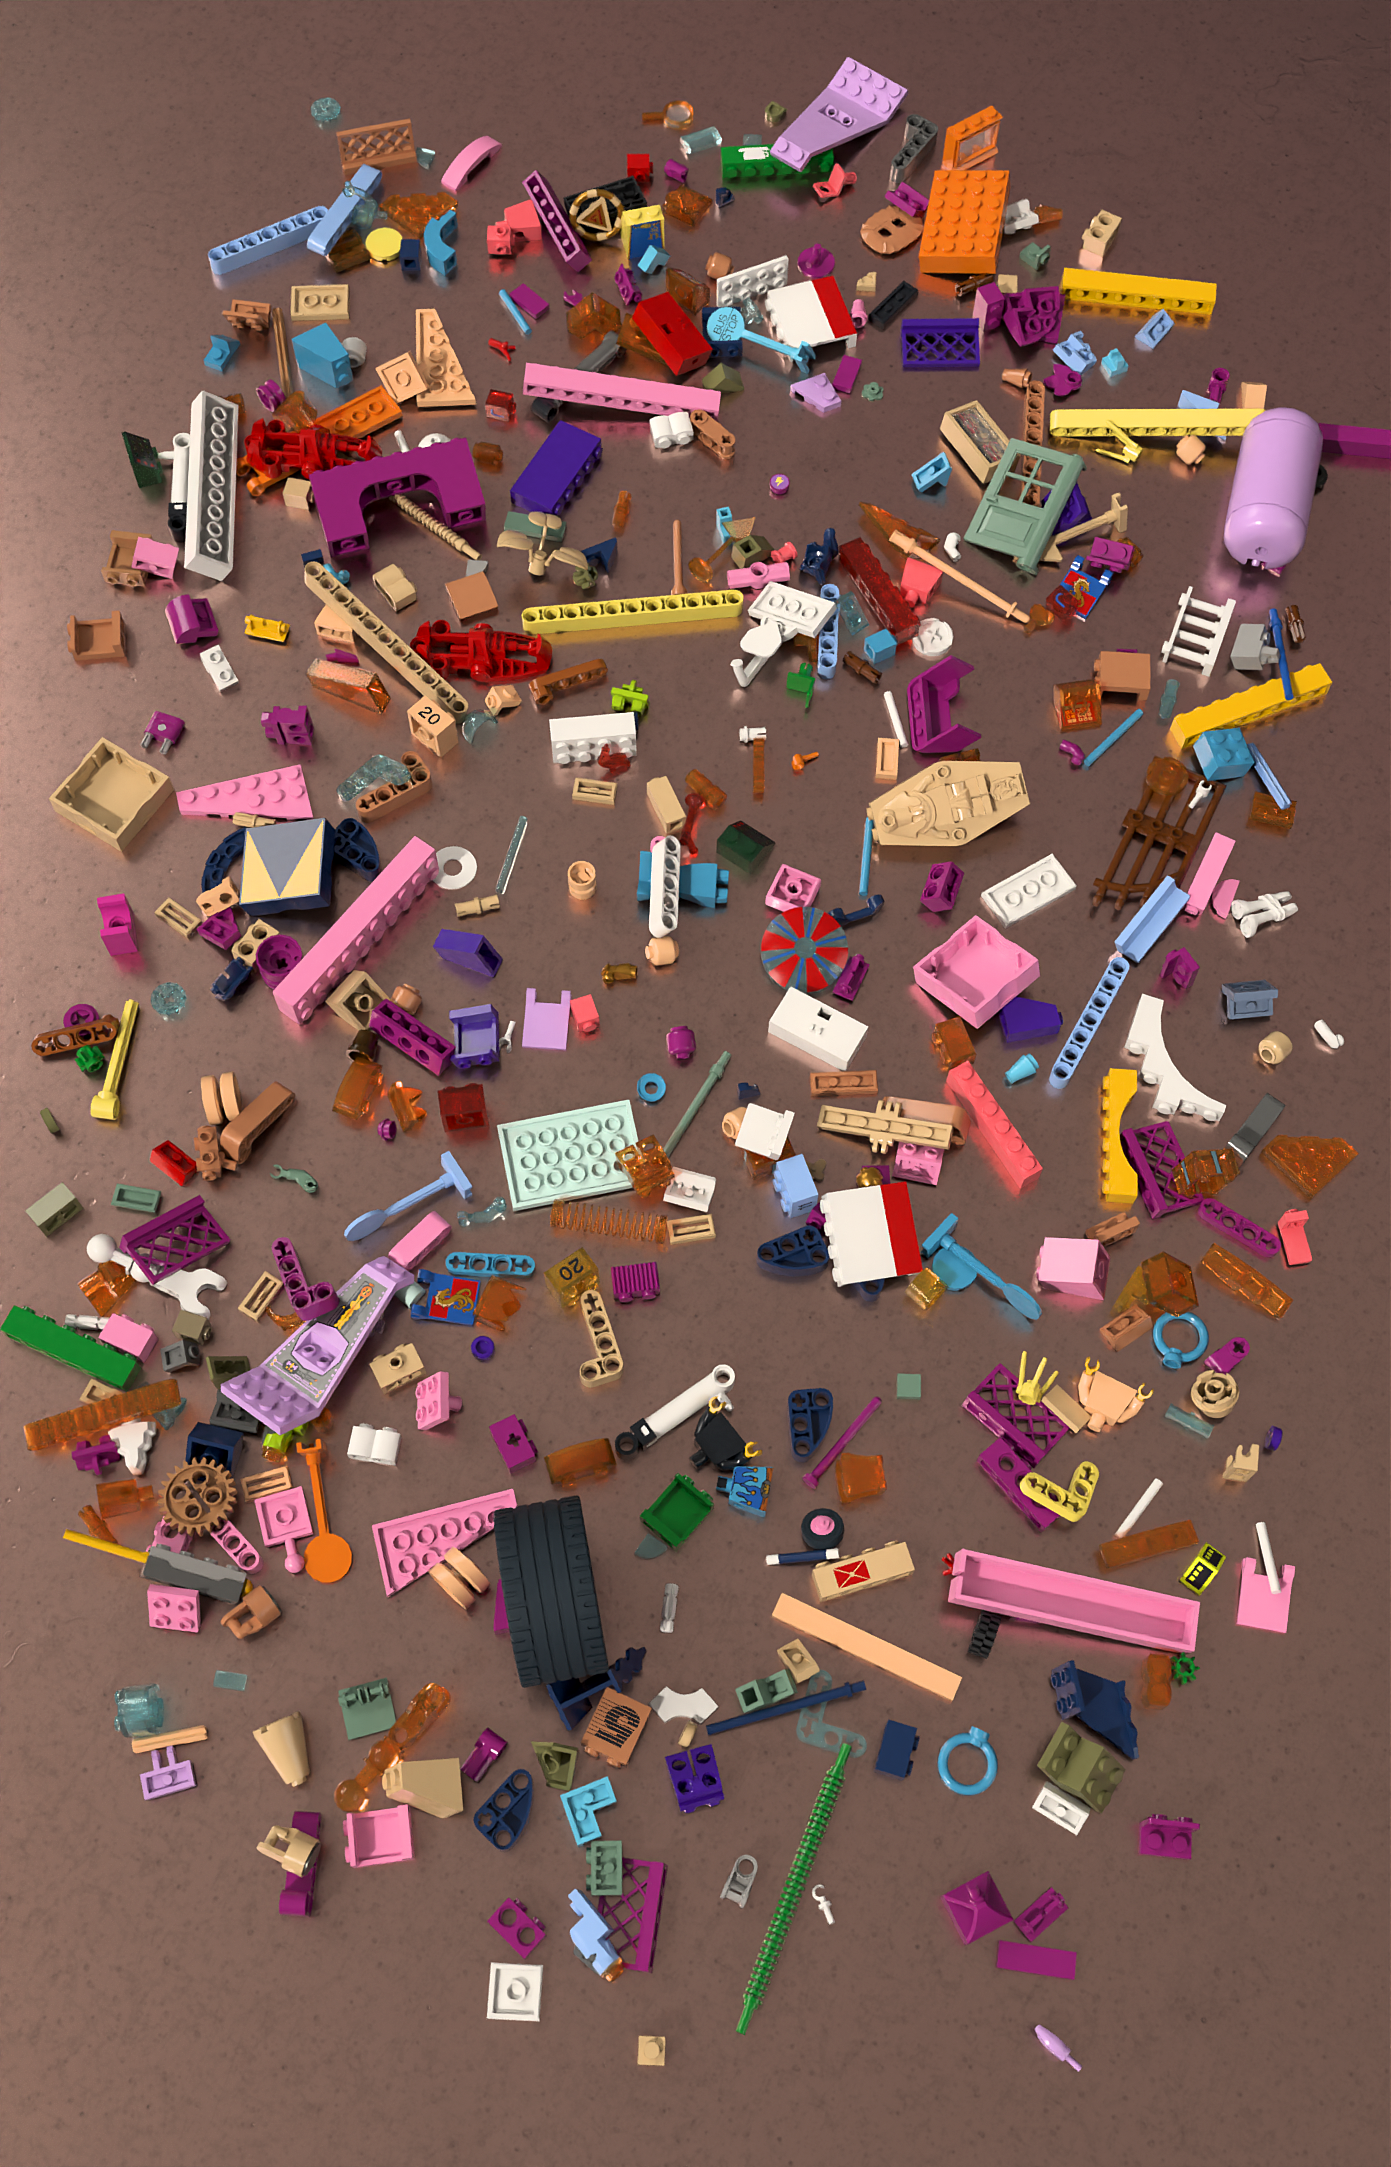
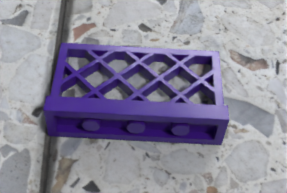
M979 318L902 319L900 335L902 340L903 367H979ZM906 336H914L917 341L911 345L906 341ZM927 336H933L937 340L930 345L924 339ZM946 336H953L956 340L950 345L944 338ZM965 336H974V341L969 345L963 338ZM959 342L966 348L961 354L953 348ZM920 343L928 348L923 354L916 349ZM939 343L947 348L942 354L934 348ZM911 351L918 356L915 361H907V355ZM930 351L937 356L933 361L925 357ZM951 351L957 357L954 360H948L944 356ZM970 351L975 355V360H967L964 355Z

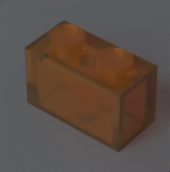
M961 1017L935 1024L932 1039L934 1044L939 1046L941 1061L944 1065H947L949 1071L966 1061L973 1064L977 1054Z

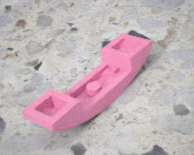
M483 136L473 141L455 158L444 174L441 183L457 192L468 181L467 175L486 156L491 158L502 147V144L489 136Z

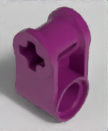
M1235 1337L1209 1356L1204 1363L1210 1370H1214L1215 1373L1226 1375L1249 1353V1343L1242 1337ZM1234 1348H1240V1351L1237 1353L1233 1351Z

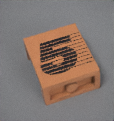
M606 1687L581 1741V1746L585 1747L584 1752L595 1758L600 1754L608 1758L606 1763L620 1769L621 1765L627 1767L628 1760L642 1729L652 1713V1708Z

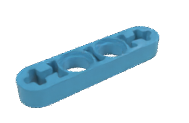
M453 1252L448 1255L445 1261L449 1273L459 1276L526 1279L532 1277L536 1270L534 1260L526 1255ZM455 1259H459L461 1263L458 1265V1268H454L453 1264H450L454 1263ZM466 1259H469V1269H466V1265H464L467 1264ZM481 1259L485 1261L484 1269L476 1270L473 1268V1263L476 1260ZM499 1261H506L509 1266L505 1271H498L496 1264ZM512 1261H515L516 1266H523L527 1262L531 1268H527V1271L523 1272L521 1267H515V1272H512Z

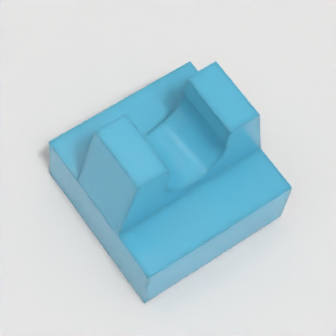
M1117 348L1111 350L1108 356L1102 358L1101 364L1110 377L1128 370V364Z

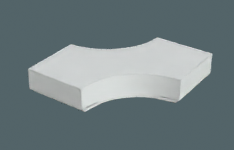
M666 1686L648 1703L664 1723L673 1718L687 1717L701 1725L718 1709V1705L702 1688L692 1694H678Z

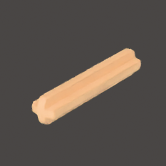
M201 1725L136 1738L132 1740L133 1752L141 1753L166 1748L171 1745L176 1746L205 1740L208 1735L207 1728Z

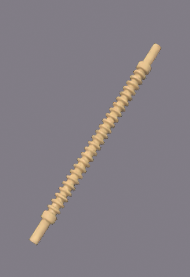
M337 450L336 458L346 459L354 462L357 461L353 457L349 458L344 453ZM399 494L389 497V500H393V503L397 504L407 513H410L411 516H414L415 519H418L419 522H422L431 531H435V534H439L440 537L451 543L453 547L455 546L458 551H464L474 560L482 558V555L470 547L465 539L459 535L456 536L455 532L452 533L451 529H448L439 520H435L434 517H431L430 514H427L426 511H423L422 508H419L410 499H406V496Z

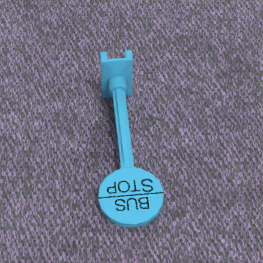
M720 308L712 313L708 319L707 332L712 341L747 339L790 356L791 359L796 361L800 370L807 374L810 371L806 365L808 359L812 358L815 360L816 355L810 344L805 341L801 342L799 348H792L745 330L744 318L734 308Z

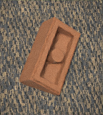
M1135 1304L1100 1328V1332L1118 1352L1152 1329L1153 1325L1151 1316Z

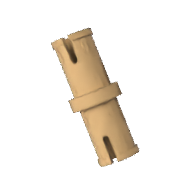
M497 894L480 899L475 897L471 901L455 903L458 917L473 913L478 915L482 911L500 908Z

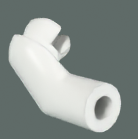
M954 532L946 537L944 550L952 561L956 562L961 558V554L956 549V545L961 540V537Z
M1319 1020L1315 1023V1029L1331 1048L1335 1049L1344 1044L1343 1036L1340 1034L1334 1035L1324 1020Z

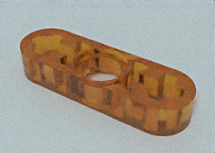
M753 738V793H764V738Z

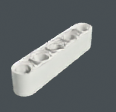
M671 835L655 844L652 850L649 929L656 938L664 937L673 931L678 924L681 847L678 839Z

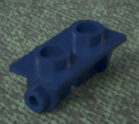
M239 957L233 959L224 969L229 977L226 978L223 974H220L211 984L212 988L210 991L216 995L215 999L226 1000L231 998L235 994L237 986L247 980L249 972L253 967L243 965L244 961Z

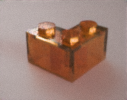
M593 292L566 313L567 331L581 340L593 330L606 335L611 330L617 332L622 328L620 309Z

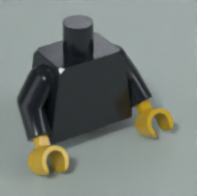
M719 1396L710 1399L709 1407L700 1417L694 1432V1445L698 1451L690 1456L689 1460L696 1469L708 1462L714 1470H734V1467H742L752 1457L762 1454V1450L753 1452V1446L758 1442L746 1444L721 1412L717 1414V1411L726 1406V1402H722L719 1407L716 1405L715 1401Z

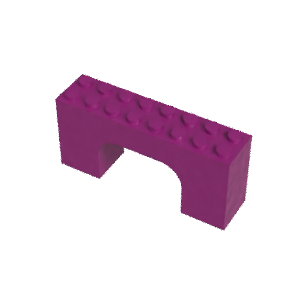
M454 438L445 443L436 442L428 447H415L411 451H398L390 456H377L369 461H356L352 465H339L331 470H318L309 475L314 500L331 558L370 548L362 513L369 503L382 498L416 490H425L434 494L439 500L448 529L486 520L485 500L467 438Z

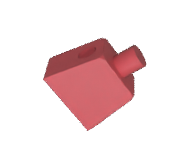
M532 199L506 208L504 210L505 220L495 222L496 226H511V234H515V242L542 240L541 225Z
M908 557L899 593L900 596L905 597L904 605L913 608L916 602L927 604L942 582L943 571Z

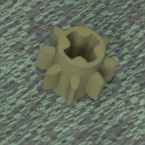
M588 562L587 571L575 566L576 571L573 573L574 583L577 586H582V589L595 586V580L598 578L596 568L589 566Z

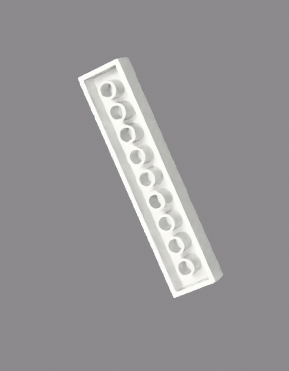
M202 390L192 402L184 568L222 581L233 569L238 405Z

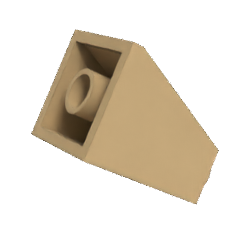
M459 1758L400 1762L386 1769L385 1774H383L382 1785L383 1789L386 1790V1797L408 1804L439 1818H447L463 1811Z

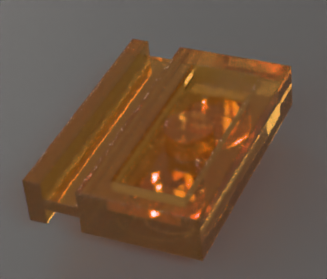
M1255 791L1249 819L1291 829L1297 801L1291 800L1290 807L1282 810L1272 795Z

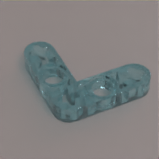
M376 755L337 787L336 792L342 801H349L378 777L395 785H402L410 779L411 774L404 764L384 755Z
M820 1670L812 1675L805 1697L813 1695L810 1694V1690L816 1692L817 1683L814 1682V1679H819L820 1676H824V1681L828 1683L827 1686H822L821 1692L831 1690L832 1678L830 1674ZM827 1701L820 1703L821 1710L818 1713L809 1712L807 1707L801 1709L796 1727V1735L800 1741L839 1754L843 1735H846L845 1741L853 1743L857 1739L859 1740V1745L862 1746V1750L858 1749L856 1753H853L851 1748L849 1757L859 1758L865 1753L867 1743L863 1736L822 1723ZM804 1714L809 1718L818 1719V1723L812 1721L811 1730L814 1731V1735L809 1734L808 1738L803 1736V1731H800L801 1727H806L808 1719H803ZM829 1731H833L838 1735V1742L833 1746L826 1744L824 1740V1735Z

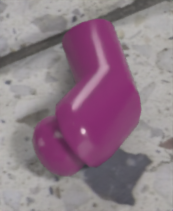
M1063 739L1059 749L1073 755L1072 763L1081 765L1083 759L1085 760V754L1080 746Z

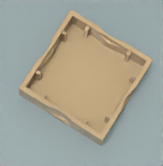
M102 737L84 757L80 766L64 780L50 796L49 800L55 812L122 852L174 791V788L167 775L145 762L134 759L125 750Z

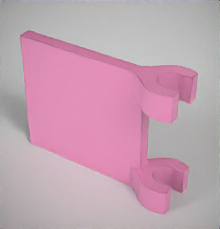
M1243 1558L1236 1624L1286 1633L1295 1566L1286 1564L1281 1566L1280 1578H1278L1281 1593L1272 1594L1268 1576L1254 1574L1256 1559Z

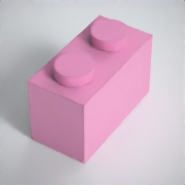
M138 537L131 568L172 579L179 548L170 544L155 542L149 538Z
M114 1313L98 1337L103 1344H109L123 1354L128 1353L142 1363H145L158 1341L157 1336L154 1334V1329L149 1325L142 1323L140 1326L134 1323L131 1317L122 1314L120 1317Z

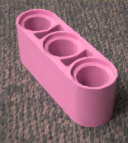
M433 1211L392 1248L388 1258L407 1271H410L448 1235L452 1226L436 1211Z
M221 1519L219 1522H224L225 1525L219 1532H214V1526H212L211 1535L244 1572L251 1575L260 1572L263 1567L262 1557L230 1521L227 1522ZM240 1539V1545L236 1549H229L232 1540ZM250 1556H255L256 1561L254 1565L245 1566L246 1559Z

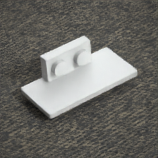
M783 256L717 279V307L729 306L764 294L768 290L786 286L788 257Z

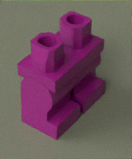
M299 705L298 710L274 706L273 712H262L261 725L265 727L266 738H276L278 744L283 745L285 742L289 744L312 745L314 725L307 706Z

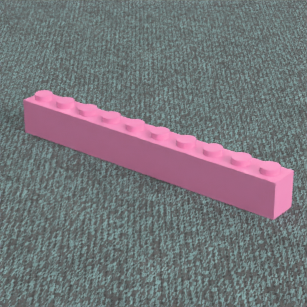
M526 363L523 395L665 416L678 412H688L689 418L693 411L700 409L705 411L715 421L718 418L721 396L720 391L711 389L706 390L636 378L579 371L577 369L559 368L557 366L552 367L537 363Z

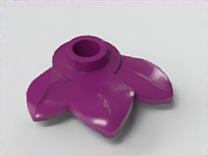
M1061 364L1053 365L1055 375L1043 379L1045 386L1055 389L1054 395L1065 396L1071 390H1077L1082 385L1081 375L1078 372L1072 371L1068 366Z

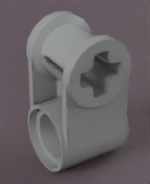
M742 1855L737 1859L720 1898L724 1899L726 1897L739 1903L740 1907L744 1908L758 1869L755 1858L750 1855ZM747 1859L753 1863L754 1869L751 1874L744 1875L740 1872L739 1864L742 1860ZM730 1889H734L742 1893V1895L734 1893Z

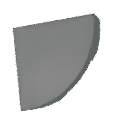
M468 560L466 577L482 571L485 573L489 566L488 561Z

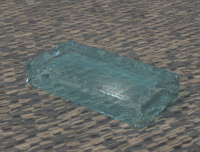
M715 126L682 136L681 143L687 154H691L722 144V138Z

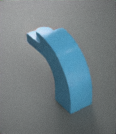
M452 210L443 215L439 221L432 218L424 231L427 259L434 269L445 276L457 265L456 250L443 243L458 227L456 213Z

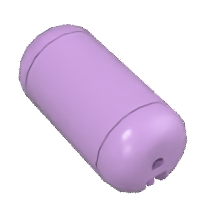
M1284 407L1266 410L1254 417L1243 433L1224 526V544L1231 556L1241 564L1245 565L1249 558L1252 559L1253 566L1258 567L1260 561L1266 562L1264 569L1279 568L1293 561L1305 545L1323 445V434L1317 422L1305 412Z

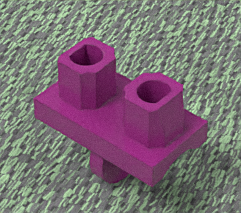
M110 1435L101 1436L99 1438V1445L92 1446L90 1441L86 1440L77 1442L76 1451H72V1459L75 1461L78 1471L94 1469L96 1475L102 1474V1467L109 1466L111 1462L121 1460V1455L117 1452V1445L115 1441H111Z

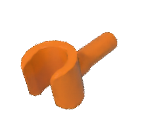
M818 752L804 756L795 754L791 762L793 769L800 770L804 768V762L818 757Z

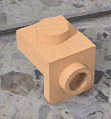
M513 685L494 686L485 699V703L493 715H498L502 707L519 706L522 701Z

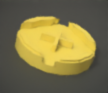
M392 228L376 229L367 236L365 242L367 253L377 261H382V259H387V261L394 260L400 255L402 236Z

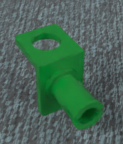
M802 663L798 674L788 672L786 688L807 693L805 708H808L814 692L815 678L810 677L813 670L812 665L808 663L807 668L804 669L806 663Z

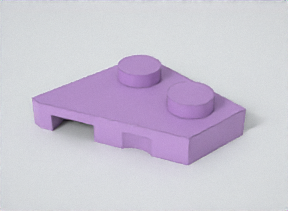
M825 373L791 385L792 393L795 394L797 392L804 396V401L813 404L823 413L841 407V400Z

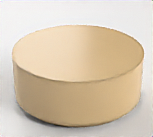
M691 1721L687 1722L678 1744L685 1748L688 1747L697 1729V1724Z

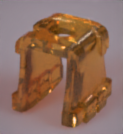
M841 1453L840 1460L836 1461L835 1467L836 1487L841 1503H850L859 1498L882 1495L887 1490L882 1455L862 1456Z

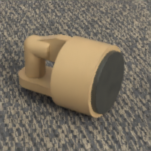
M275 1825L271 1828L264 1843L259 1842L257 1849L264 1855L281 1862L283 1869L303 1877L313 1867L319 1854L321 1843L319 1839L295 1828ZM278 1840L290 1844L286 1853L275 1848Z

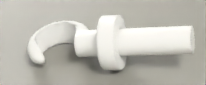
M819 1884L814 1886L812 1896L821 1902L819 1908L824 1910L829 1925L835 1923L829 1908L832 1904L831 1901L826 1900L825 1896H816V1889L824 1888V1885Z

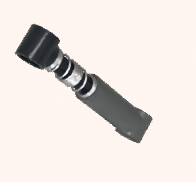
M609 331L603 338L602 343L574 369L599 373L616 356L619 358L626 353L629 341L615 331ZM537 397L532 403L531 411L544 421L551 422L556 417L563 400Z

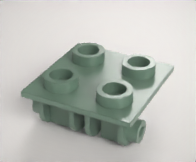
M387 1677L338 1691V1700L340 1707H342L348 1740L397 1727Z

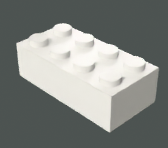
M633 712L549 719L553 763L566 764L574 761L587 762L596 759L608 760L610 758L637 756Z

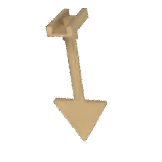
M1120 493L1112 495L1111 510L1105 512L1104 515L1055 536H1050L1039 561L1062 562V556L1056 547L1057 544L1106 523L1110 524L1113 522L1119 533L1126 531L1128 507L1127 505L1120 507Z

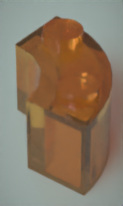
M357 1057L343 1078L332 1111L355 1120L366 1114L370 1107V1097L375 1088L379 1087L382 1082L383 1074H381L383 1065Z
M609 1438L578 1443L544 1457L551 1484H562L563 1487L571 1486L576 1483V1480L583 1477L606 1475L609 1473L608 1470L617 1465Z

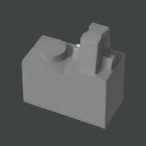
M1265 624L1240 625L1230 656L1235 669L1263 670L1265 664L1279 663L1281 657L1279 649L1267 646L1270 644V633L1267 632Z

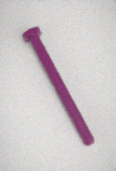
M878 1396L871 1400L811 1474L806 1473L802 1479L807 1485L813 1489L819 1485L817 1480L880 1406L882 1400Z

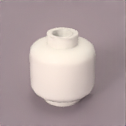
M357 337L345 339L342 342V346L349 354L351 367L355 368L362 365L366 357V344Z

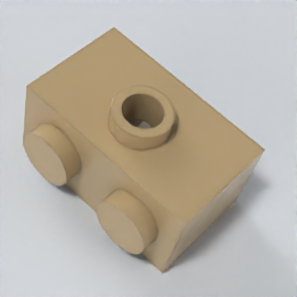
M406 1343L401 1344L394 1349V1352L388 1355H379L370 1363V1367L384 1394L426 1374L425 1368L412 1343L408 1345Z

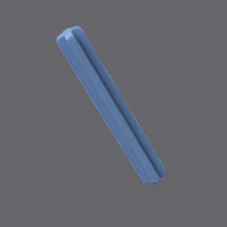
M1255 743L1247 744L1254 760L1253 766L1280 809H1288L1292 803Z

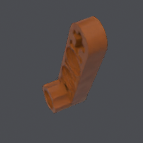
M595 659L538 677L529 683V687L536 704L545 705L553 699L552 693L603 677L608 672V668L603 659Z
M108 1014L100 1020L38 1034L32 1041L31 1047L37 1055L45 1056L85 1045L109 1041L115 1037L120 1022L118 1018ZM86 1029L90 1031L92 1037L90 1039H83L79 1032ZM67 1035L70 1043L61 1044L58 1036ZM40 1040L43 1043H49L45 1049L43 1046H38Z

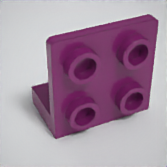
M1152 1814V1817H1147L1146 1820L1139 1823V1854L1190 1860L1192 1832L1199 1830L1200 1824L1193 1823V1818L1177 1817V1819L1167 1820V1815Z

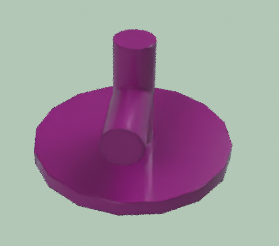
M818 243L814 247L805 249L798 257V268L803 274L812 278L825 277L835 267V258L832 253L827 249L821 248V245Z

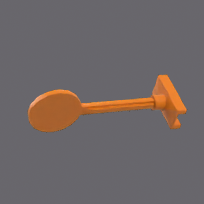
M315 1439L316 1447H314V1443L309 1444V1448L301 1442L296 1443L297 1453L306 1456L307 1466L310 1467L319 1536L315 1537L308 1544L304 1552V1565L306 1571L313 1579L323 1583H332L340 1580L348 1573L352 1564V1551L349 1544L342 1537L330 1534L320 1471V1454L327 1452V1446L323 1440Z

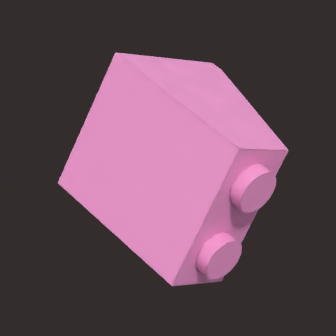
M1045 1237L1044 1245L1040 1248L1041 1266L1037 1268V1280L1044 1289L1104 1300L1110 1256L1101 1242L1091 1239Z

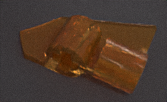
M112 1260L99 1263L96 1272L94 1271L77 1283L101 1317H104L137 1281L131 1274H126L125 1266Z

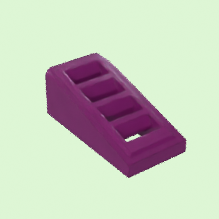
M501 1579L497 1583L493 1626L495 1635L510 1632Z

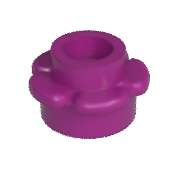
M385 1118V1120L378 1124V1135L384 1140H388V1138L393 1139L396 1135L397 1127L395 1121Z

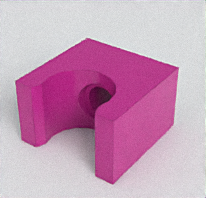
M125 894L98 897L97 904L104 923V929H100V935L109 954L113 956L137 952L134 913Z

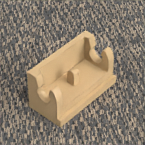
M1252 1444L1250 1451L1246 1455H1242L1243 1447L1239 1445L1236 1449L1235 1460L1232 1462V1455L1227 1458L1226 1471L1223 1473V1478L1247 1482L1258 1471L1259 1445Z

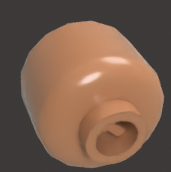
M716 252L714 255L709 256L705 270H707L709 277L717 280L732 274L734 266L731 265L732 259L729 256Z
M404 984L403 986L396 987L390 1001L412 1016L415 1015L422 997L419 995L420 991Z

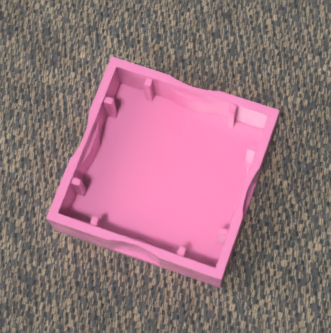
M976 915L958 929L947 942L935 948L913 966L915 980L919 986L977 1029L1040 977L1037 958L1016 943L1005 939L995 928Z

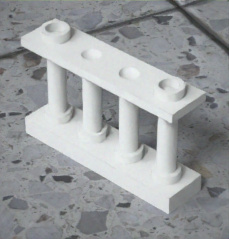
M1189 586L1187 593H1182L1178 605L1182 607L1170 641L1164 642L1161 653L1165 655L1162 662H1167L1169 653L1201 663V666H1204L1202 675L1209 677L1236 601L1228 598L1226 606L1221 605V607L1191 598L1190 594L1193 587ZM1188 605L1216 614L1221 620L1214 623L1185 614L1184 611ZM1183 621L1211 630L1215 637L1208 639L1178 628L1180 622ZM1177 637L1205 646L1206 649L1210 650L1209 654L1204 653L1202 655L1173 646L1174 639Z

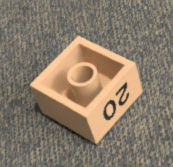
M424 696L407 710L411 733L440 758L458 743L455 718L451 713L444 712L435 700H430L427 696Z

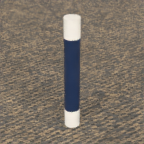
M839 1548L767 1555L766 1560L767 1565L835 1559L840 1558Z

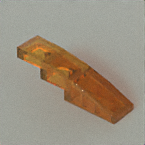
M1215 1243L1211 1245L1201 1260L1205 1266L1231 1289L1241 1291L1255 1305L1261 1304L1277 1319L1284 1316L1293 1302L1292 1298L1265 1276Z
M1187 1520L1129 1535L1098 1546L1108 1569L1194 1546L1199 1543L1192 1521Z

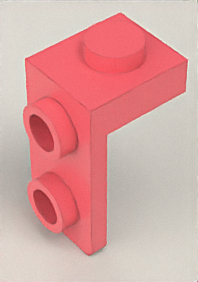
M1288 1210L1278 1221L1290 1265L1312 1261L1303 1228L1309 1219L1307 1210Z

